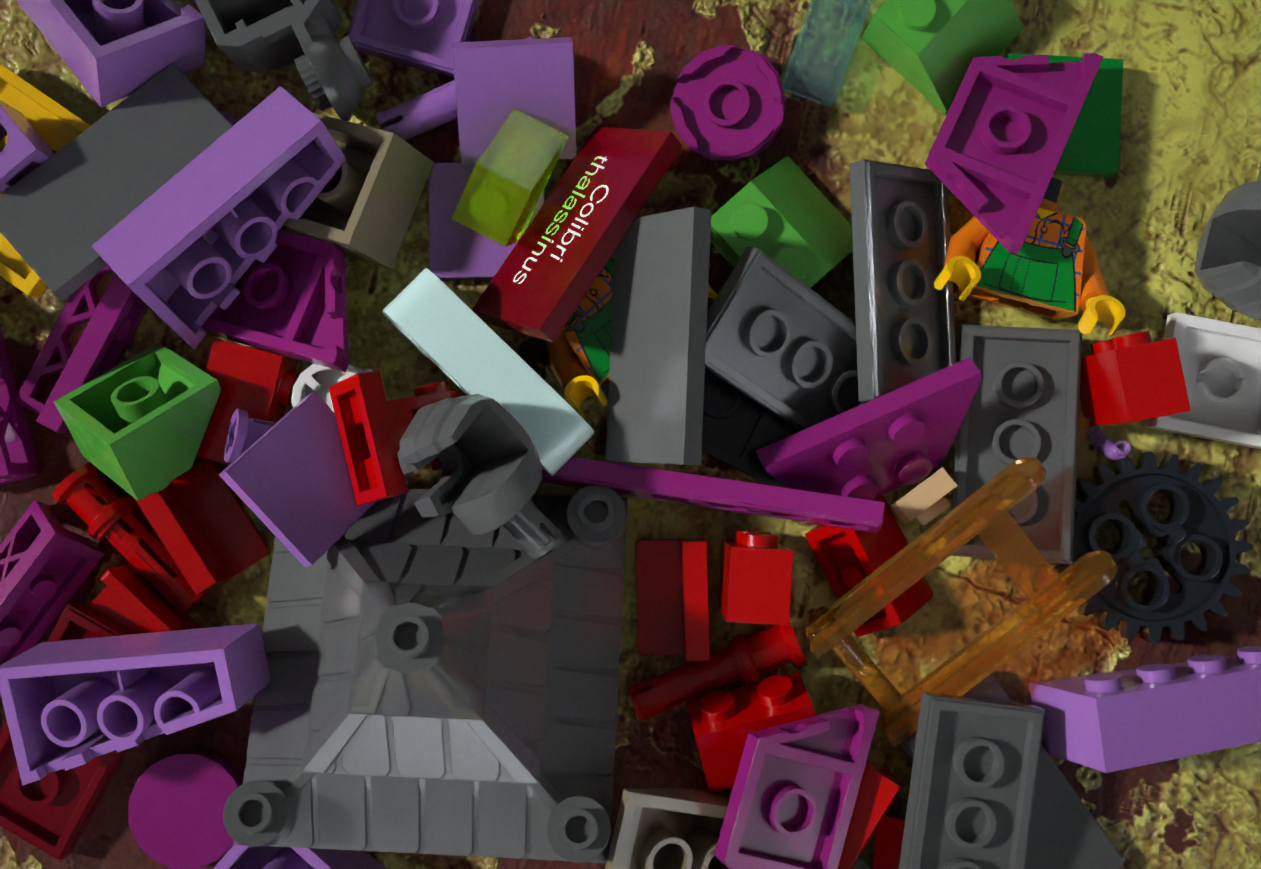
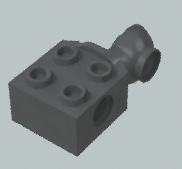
M195 0L216 45L240 70L263 72L267 69L281 67L295 61V65L306 88L321 111L333 107L341 120L349 121L360 105L363 89L373 85L371 76L350 36L346 35L337 39L335 31L343 19L333 0Z

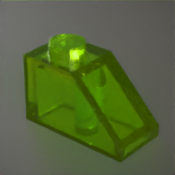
M514 108L476 163L451 219L505 247L517 243L525 232L569 135Z

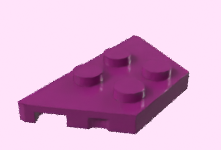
M1089 53L1084 54L1080 62L1049 63L1048 55H1025L1016 60H1009L1002 56L973 57L929 152L925 165L1008 252L1017 255L1026 239L1104 56Z
M278 230L275 240L278 246L264 263L257 259L253 261L235 284L241 291L226 310L217 306L201 327L209 335L346 372L349 365L345 252L333 242Z
M970 357L756 450L757 456L767 474L791 489L873 501L875 498L905 485L916 484L941 468L982 380V373Z
M858 704L748 733L714 856L728 869H837L880 711L863 704Z

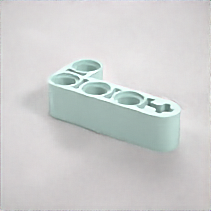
M425 268L382 310L394 328L424 357H428L466 395L480 394L490 397L505 408L530 436L540 457L541 467L551 476L595 433L591 426L429 269Z

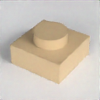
M942 467L889 507L902 526L914 518H917L921 525L924 526L951 506L944 496L956 488L957 484Z

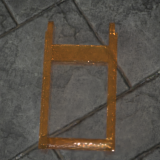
M1025 457L1010 464L828 608L825 606L820 607L809 616V627L806 628V636L810 640V651L817 659L830 649L834 651L884 709L888 740L894 747L917 731L922 692L963 696L1113 580L1117 573V563L1108 552L1093 551L1082 556L1057 575L1009 514L1008 510L1038 488L1045 479L1046 469L1036 457ZM978 535L1023 591L1027 599L901 695L850 634Z

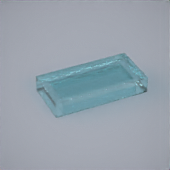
M872 0L810 1L781 81L784 91L831 108L833 107Z

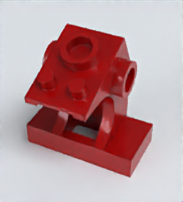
M380 370L357 373L329 387L356 505L360 506L379 502L409 492L397 455L400 450L399 441L419 409L446 398L467 396L462 390L450 391L448 381H442L413 389L415 395L413 397L387 401ZM439 458L431 461L433 471L443 469Z

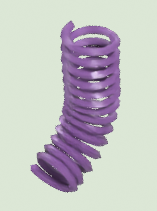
M1097 426L1088 429L1085 433L1087 436L1090 432L1087 440L1097 448V451L1102 456L1111 460L1124 458L1131 451V445L1128 442L1121 440L1114 443Z

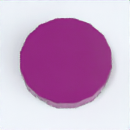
M720 45L700 52L683 67L676 80L678 83L674 88L673 96H671L670 105L675 130L693 153L710 162L736 164L755 158L773 143L784 123L786 97L780 76L765 56L753 50L738 48V46Z
M182 749L155 761L137 779L129 797L128 823L136 844L153 861L172 869H198L217 861L233 846L234 839L229 836L224 826L223 810L228 797L237 787L243 784L241 774L225 758L214 753L197 752L194 749Z

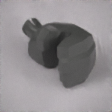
M1261 162L1257 181L1242 184L1228 191L1203 229L1199 241L1194 270L1204 289L1221 300L1228 308L1254 320L1261 319Z
M480 394L446 398L426 405L417 411L399 441L400 450L397 455L403 474L418 471L436 458H439L443 465L440 481L421 495L414 503L422 517H436L452 512L472 535H483L503 526L532 559H537L548 553L556 545L548 536L558 540L561 537V531L544 516L531 500L542 480V467L537 450L522 425L493 398Z

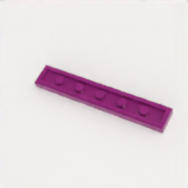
M573 456L553 476L542 468V483L582 489L586 486L600 485L610 487L621 495L877 533L881 529L885 502Z

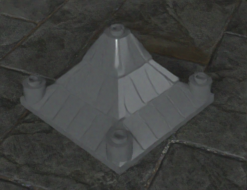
M600 485L586 486L577 491L574 496L534 494L531 500L535 506L561 531V537L558 540L548 536L556 545L548 553L537 559H532L503 526L483 535H472L452 512L436 517H422L414 503L429 489H408L409 492L375 502L312 566L304 567L275 536L267 593L268 600L262 632L271 682L254 696L243 784L237 787L228 797L223 810L224 826L229 836L234 839L233 845L558 860L574 863H607L611 841L627 498L620 497L610 487Z

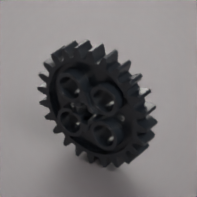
M1144 452L1139 454L1136 468L1127 455L1124 458L1115 460L1116 474L1104 464L1092 467L1097 484H1093L1085 479L1076 480V489L1082 498L1080 500L1075 499L1072 565L1058 564L1052 570L1056 574L1072 576L1073 581L1062 590L1065 596L1073 597L1081 594L1085 596L1077 610L1079 614L1089 616L1101 610L1097 627L1109 631L1120 620V637L1133 640L1141 627L1145 640L1151 643H1159L1162 627H1164L1170 638L1181 641L1184 640L1185 636L1184 622L1193 629L1204 632L1208 628L1203 612L1207 611L1222 617L1228 614L1219 598L1221 595L1241 597L1242 592L1230 582L1232 574H1250L1251 569L1236 562V554L1253 550V544L1237 541L1235 538V532L1248 526L1249 521L1246 519L1229 518L1227 512L1234 508L1239 500L1237 497L1218 499L1215 496L1223 482L1222 479L1210 478L1200 483L1198 480L1202 470L1201 464H1189L1179 472L1178 455L1172 454L1164 456L1157 468L1153 452ZM1156 491L1163 493L1170 504V512L1161 523L1154 521L1147 510L1148 500ZM1122 501L1129 505L1130 515L1136 525L1120 511L1119 504ZM1105 520L1112 522L1119 531V542L1109 552L1102 551L1095 540V532L1098 526ZM1144 537L1157 538L1158 544L1152 548L1154 557L1141 556L1139 550L1146 546ZM1189 542L1195 543L1202 554L1199 567L1192 573H1188L1180 562L1182 548ZM1163 570L1174 577L1178 583L1179 590L1176 593L1170 590L1168 578ZM1142 571L1148 576L1151 589L1143 601L1136 603L1130 598L1127 586L1130 577L1136 572Z

